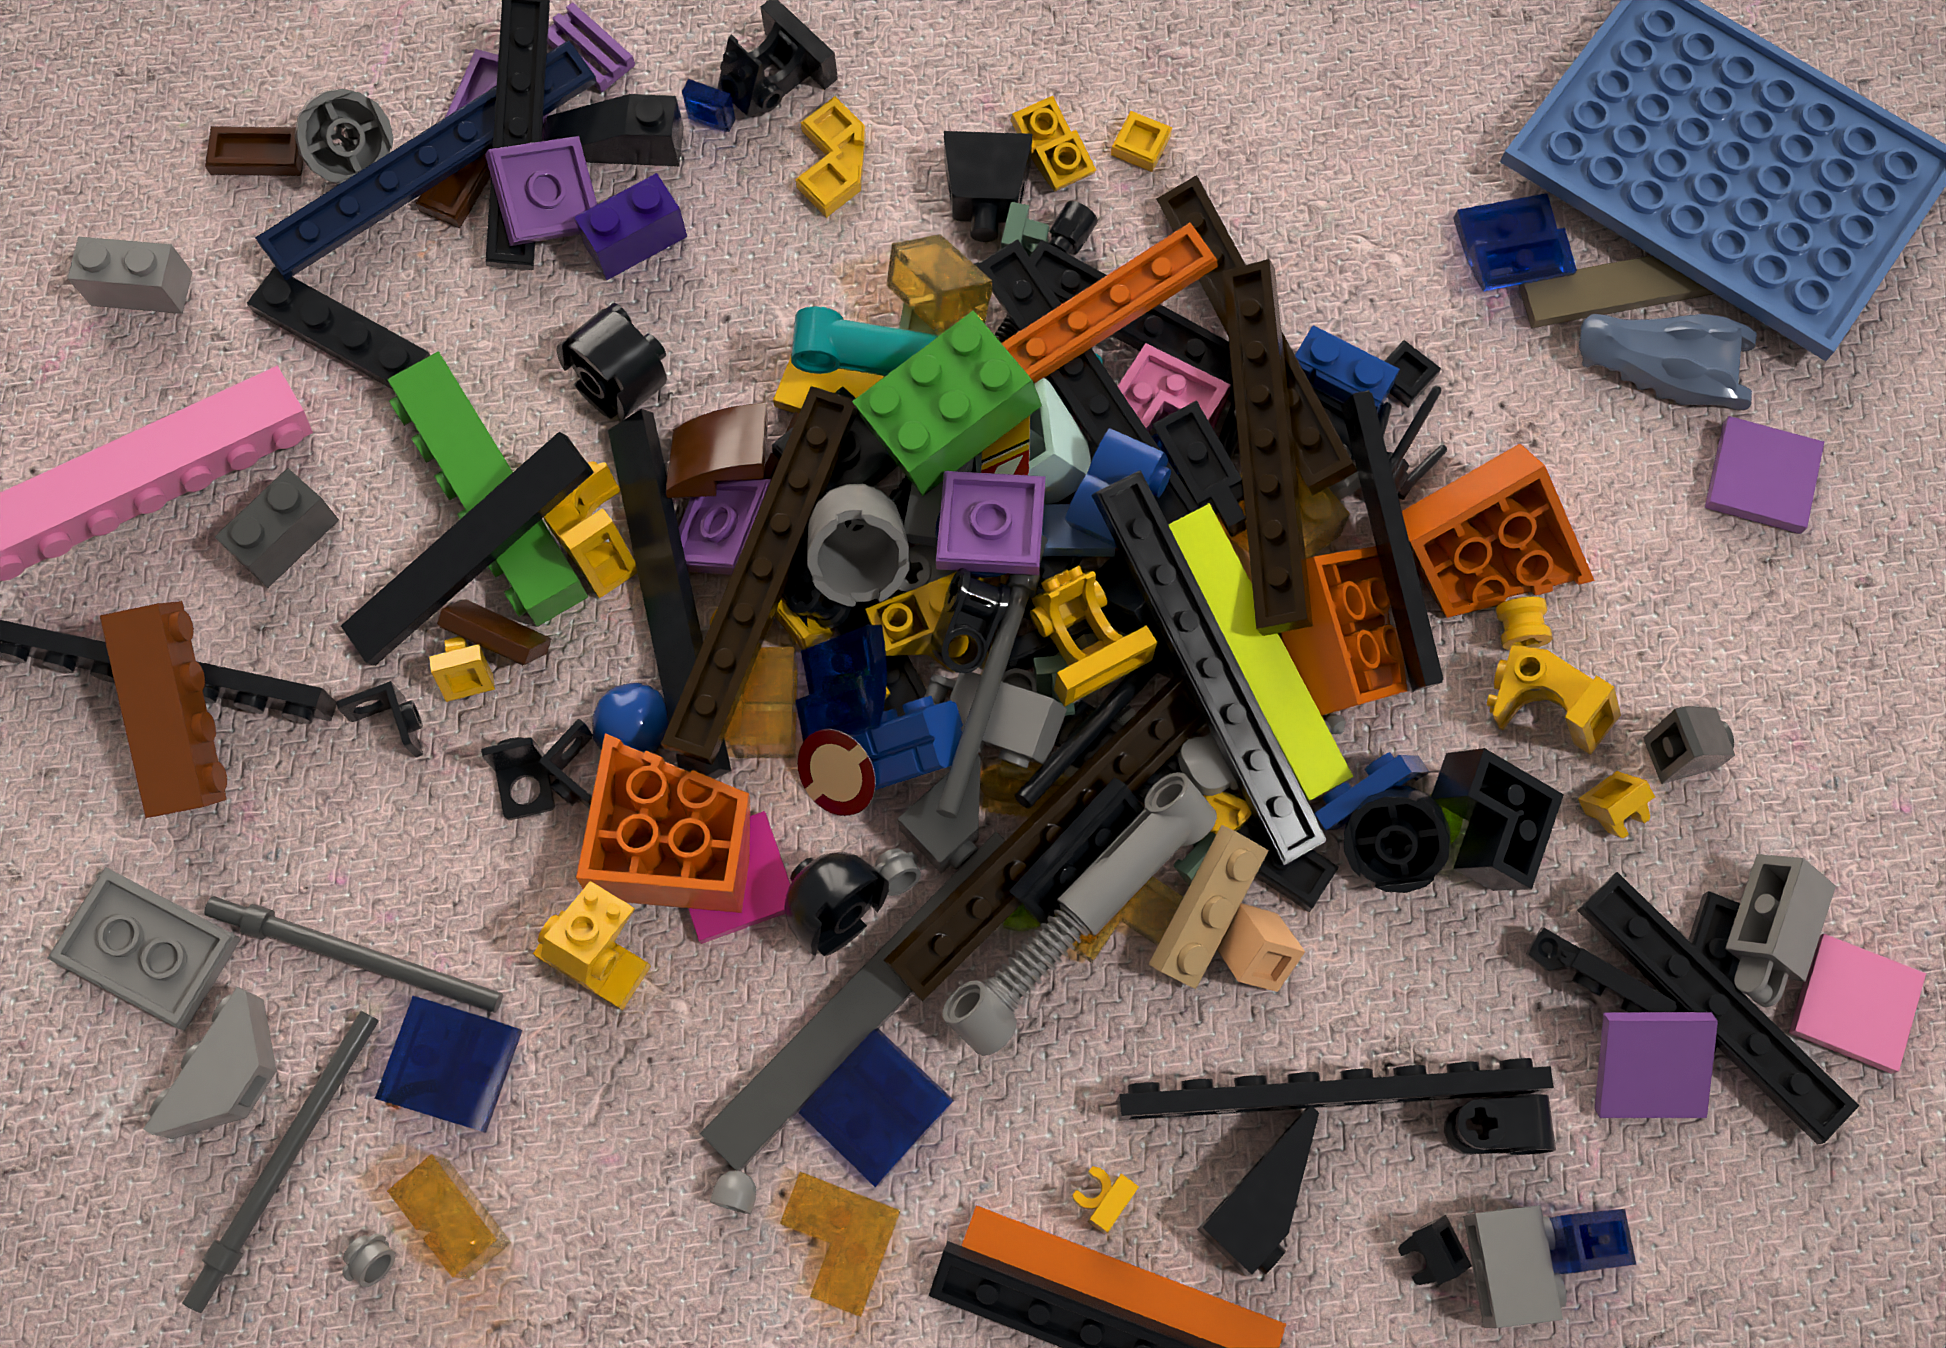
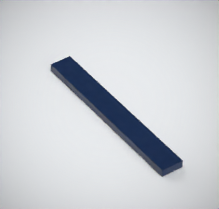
M569 40L547 53L543 117L596 84V76ZM497 85L256 236V241L283 278L288 280L483 156L488 149H493Z

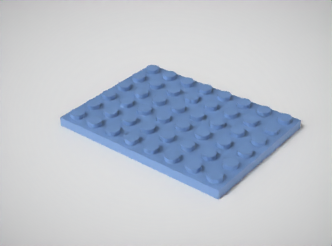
M1621 0L1514 138L1500 160L1505 166L1824 361H1827L1835 352L1946 187V144L1699 0Z

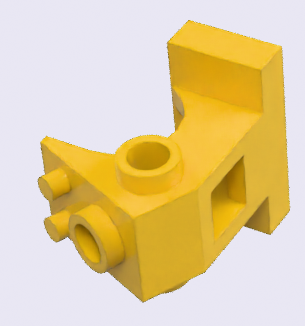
M591 461L588 464L594 473L543 518L555 538L582 572L588 584L600 599L638 572L636 563L612 519L603 508L593 514L601 504L621 491L608 465L605 462L597 464Z
M1080 566L1074 567L1071 570L1067 569L1041 582L1044 592L1031 598L1035 608L1030 610V615L1036 629L1044 638L1050 635L1068 667L1057 672L1054 691L1064 707L1152 661L1157 641L1147 625L1123 637L1112 628L1101 608L1107 605V598L1096 580L1094 571L1083 573ZM1086 619L1099 641L1080 650L1072 640L1067 628Z
M1515 645L1511 646L1508 660L1501 659L1498 663L1494 677V689H1498L1499 693L1498 696L1489 694L1486 704L1490 707V713L1493 714L1498 728L1502 731L1525 704L1533 701L1549 700L1560 705L1567 712L1565 719L1573 744L1590 755L1621 716L1613 685L1597 675L1594 679L1590 678L1547 649Z
M591 881L565 912L561 910L559 915L554 914L548 919L539 933V945L533 952L536 958L622 1011L651 968L648 962L615 943L635 908Z

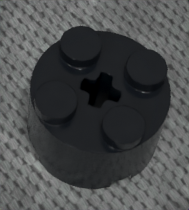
M612 303L607 308L600 310L558 344L556 348L558 360L564 371L572 366L580 378L573 384L576 389L596 410L610 419L618 414L619 421H623L661 389L667 381L666 372L661 362L666 357L664 347L653 335L647 333L643 336L632 324L627 312L616 303Z

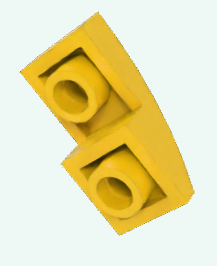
M1053 95L1012 113L1010 121L1016 132L1032 134L1031 159L1054 192L1096 173L1097 170L1077 130H1070Z

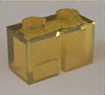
M941 234L892 243L886 286L908 307L915 306L914 312L937 334L945 332L973 310L984 323L986 322L988 305L992 296V280Z
M761 647L724 736L725 742H730L735 758H796L797 713L793 712V705H797L798 659L794 647Z
M433 1154L429 1155L387 1190L416 1230L430 1232L423 1240L452 1278L469 1279L512 1243L446 1158Z

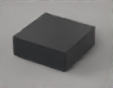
M1405 340L1385 360V362L1400 369L1390 394L1408 408L1435 380L1441 370L1438 365Z

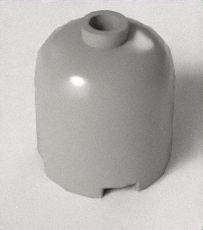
M846 484L830 490L817 502L809 519L807 566L813 577L815 587L829 600L846 606H855L856 602H868L876 598L881 602L889 598L901 587L909 571V545L898 509L894 502L881 490L866 484Z

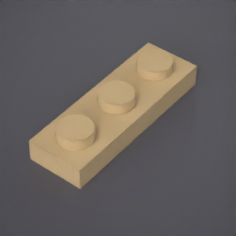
M1221 825L1148 965L1196 989L1269 850L1240 833Z

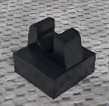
M1446 1215L1425 1224L1413 1232V1235L1398 1247L1401 1256L1413 1251L1419 1252L1424 1256L1426 1268L1412 1276L1414 1283L1417 1285L1434 1282L1441 1285L1457 1278L1472 1266Z

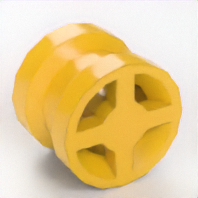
M1533 596L1521 597L1505 601L1496 607L1497 619L1504 626V633L1500 636L1503 649L1510 650L1512 645L1538 648L1553 640L1551 628L1544 621V615L1548 611L1544 598Z

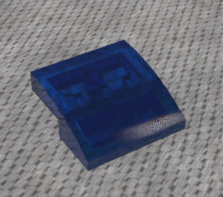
M1548 193L1458 209L1453 217L1466 259L1482 291L1574 275L1577 271L1565 228L1557 229Z
M866 625L801 651L809 691L808 696L795 700L803 742L809 735L819 730L832 729L851 736L880 726L887 683V661L882 625Z
M412 996L374 1099L486 1133L523 1030L447 1005Z
M876 1028L842 1062L798 1113L876 1187L884 1181L909 1150L927 1134L952 1105L954 1100L880 1029Z

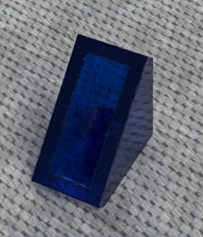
M1625 1209L1568 1214L1549 1218L1555 1234V1249L1550 1251L1554 1273L1569 1274L1636 1265Z

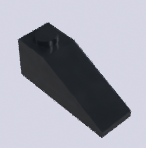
M627 94L547 116L544 141L579 136L586 163L680 167L684 126L676 96Z
M1312 1106L1302 1111L1197 1229L1245 1276L1252 1275L1257 1269L1263 1275L1267 1274L1286 1252L1280 1243L1289 1234L1319 1112Z

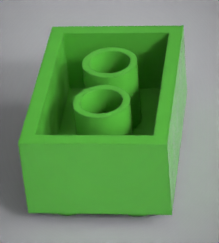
M974 310L852 401L868 429L922 496L943 481L944 471H957L1042 406L1033 380Z

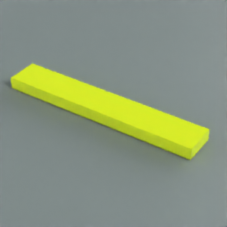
M1210 503L1168 524L1307 801L1353 778L1354 776L1279 634L1262 636L1256 629L1252 583Z

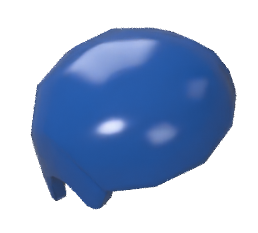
M627 683L607 691L598 701L592 716L593 740L600 750H602L606 733L620 739L624 745L643 753L645 750L655 753L659 745H662L661 742L669 725L665 701L661 693L651 686L643 685L642 683Z

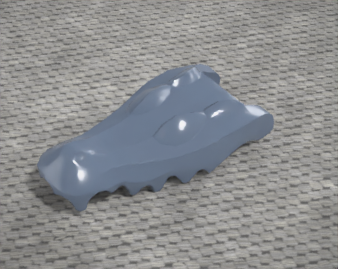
M1591 314L1583 321L1580 327L1581 335L1578 346L1583 358L1582 365L1588 368L1599 365L1608 368L1610 371L1621 372L1622 381L1635 383L1638 390L1652 388L1656 391L1659 399H1673L1678 405H1721L1734 410H1747L1751 406L1752 391L1738 383L1741 351H1749L1755 348L1757 333L1744 324L1724 316L1707 314L1662 319H1620L1608 315Z

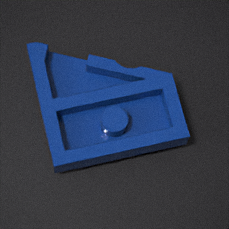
M1391 752L1386 753L1364 769L1368 777L1352 787L1348 781L1344 782L1323 796L1322 799L1326 805L1314 814L1325 830L1339 829L1347 824L1353 810L1368 796L1383 792L1394 785L1402 786L1412 778L1417 781L1430 773V771L1418 755H1398L1394 758Z

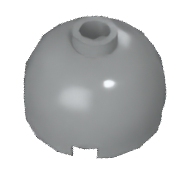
M342 88L322 91L308 100L297 116L294 135L299 155L310 170L327 181L339 184L390 153L394 140L390 120L379 104L360 92ZM342 128L345 131V137L341 134ZM338 138V139H340L342 142L338 144V143H333L332 140H335V139Z

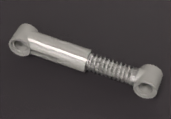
M1184 773L1169 774L1153 785L1145 798L1146 808L1057 899L1062 911L1054 910L1055 918L1048 916L1049 924L1042 923V931L1035 930L1036 938L1028 937L1029 945L1021 944L1022 952L1015 950L1016 958H1008L1009 966L1002 964L1003 972L995 971L996 977L989 978L985 984L978 980L969 981L956 989L947 999L942 1015L945 1022L977 1054L982 1056L991 1055L1008 1043L1016 1029L1017 1020L1013 1012H1015V1009H1018V1004H1022L1020 998L1022 996L1029 998L1027 991L1029 989L1035 991L1033 985L1035 982L1042 984L1040 977L1042 975L1048 977L1046 971L1049 968L1055 970L1053 964L1056 961L1062 963L1059 957L1062 954L1068 956L1066 952L1068 948L1075 950L1073 943L1075 941L1081 943L1079 938L1081 934L1084 936H1088V934L1095 936L1181 846L1192 845L1200 841L1214 827L1217 819L1215 809Z

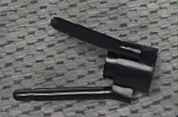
M1434 386L1395 451L1393 453L1387 452L1398 498L1401 500H1405L1412 486L1447 452V446L1440 445L1410 474L1407 473L1409 464L1403 457L1441 394L1440 386ZM1389 402L1382 405L1378 417L1383 437L1392 409V405Z

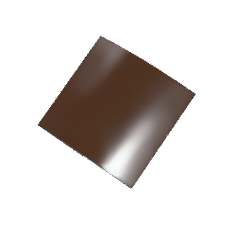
M746 404L712 411L691 419L673 429L666 484L667 498L716 496L718 481L764 479L768 427L767 404Z

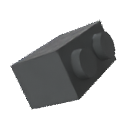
M287 468L230 521L215 538L235 559L269 588L329 531L339 519L315 491Z

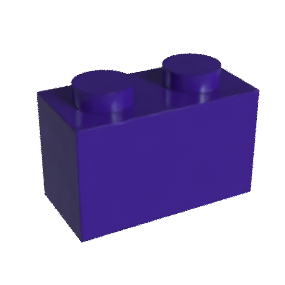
M657 173L574 217L584 246L606 280L688 237L681 210Z

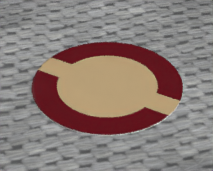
M832 729L816 731L804 740L798 753L797 765L802 785L811 799L824 810L840 816H850L864 810L873 798L876 781L873 765L862 746L849 735Z

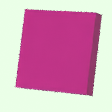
M765 811L750 816V856L742 913L688 908L701 944L785 914V899L791 884Z

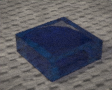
M688 79L682 90L688 118L718 130L730 132L736 120L731 94Z

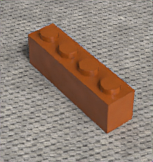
M183 601L157 603L100 615L145 819L201 808L227 800L225 793L227 774L223 765L218 762L214 744L216 725L212 715L207 712L203 695L205 676L202 667L195 659L191 641L194 634L193 623L189 614L184 610Z

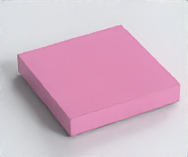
M1827 934L1820 935L1806 982H1803L1789 1033L1890 1074L1899 1072L1926 973Z

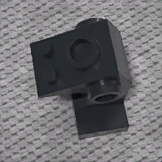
M768 0L760 6L764 32L767 38L757 48L748 53L731 34L728 37L726 50L723 54L717 88L747 117L761 111H772L781 102L782 97L809 76L824 90L838 80L835 52L779 0ZM773 64L779 70L773 76L765 77L764 70Z

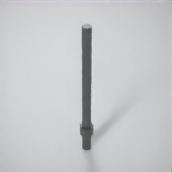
M1043 535L1041 541L1040 563L1048 539ZM1040 574L1009 575L1006 584L1010 587L1009 603L997 627L936 810L941 816L951 819L957 818L1028 599L1033 598L1036 594L1041 579Z
M212 896L205 906L204 914L206 916L238 926L242 934L260 940L268 936L493 1013L498 1011L503 999V993L275 917L273 910L256 904L245 907Z
M360 1011L220 1241L214 1240L202 1259L206 1265L182 1302L183 1305L202 1313L225 1274L232 1275L244 1255L240 1252V1249L379 1022L378 1019Z

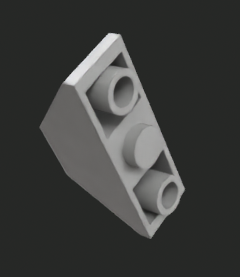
M236 987L232 995H227L220 1001L212 1015L213 1024L202 1041L193 1044L184 1055L181 1062L182 1071L171 1088L162 1091L153 1102L149 1111L151 1118L143 1128L145 1131L152 1135L175 1139L248 1117L277 1072L265 1004L262 998Z

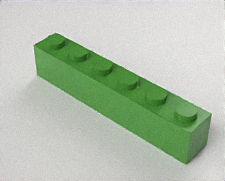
M438 351L387 379L397 395L390 399L389 402L404 426L413 421L419 434L411 437L426 463L433 459L437 461L442 471L435 474L434 477L449 501L457 496L465 508L457 513L459 519H461L510 476L513 471ZM542 519L488 566L495 578L503 573L505 574L512 586L503 591L519 617L528 612L537 627L588 598L580 580Z

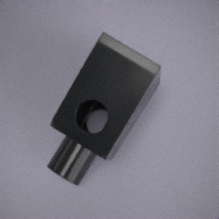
M944 131V161L952 217L956 221L971 222L970 236L972 239L979 242L996 240L999 223H1006L1011 202L1022 204L1031 168L1032 134Z

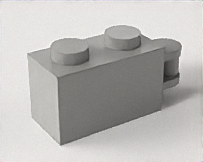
M974 672L959 673L955 681L932 674L924 697L932 696L934 705L943 703L948 690H952L949 701L952 700V702L957 704L963 723L961 727L963 732L981 675ZM1001 681L978 753H981L984 745L1001 750L998 759L1024 769H1027L1030 761L1043 765L1050 757L1067 708L1053 698Z
M1756 855L1725 948L1740 960L1734 978L1736 987L1762 1007H1770L1779 1002L1788 979L1806 982L1836 885L1804 858Z

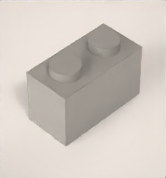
M78 236L67 279L91 306L183 314L192 271L172 244Z
M1541 1205L1463 1216L1484 1328H1503L1563 1320L1561 1308L1565 1307L1567 1303L1566 1290L1561 1275L1553 1271L1550 1251L1555 1249V1234L1549 1217H1543Z

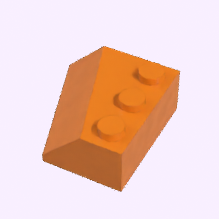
M1520 443L1402 511L1416 570L1447 618L1497 606L1505 602L1508 597L1532 592L1537 596L1552 592L1553 586L1572 581L1580 585L1595 581L1546 466Z
M1376 546L1319 555L1306 559L1313 626L1281 632V640L1321 716L1408 691L1403 653L1397 629L1390 624V601Z
M605 733L576 879L582 889L591 881L626 903L742 913L750 856L749 793L697 771L689 772L665 762L661 756L646 750L643 753L624 745L620 739Z

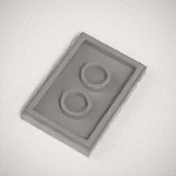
M105 867L47 959L170 1025L185 1031L242 938Z

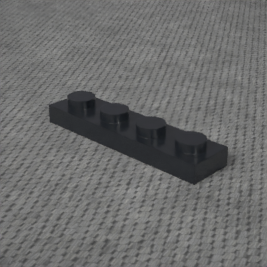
M276 267L271 270L247 302L252 312L392 390L393 388L387 379L431 356L427 350L298 279L291 277L285 280Z

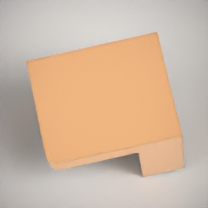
M1243 903L1240 904L1217 948V951L1238 982L1276 992L1280 990L1305 953V950L1277 913Z

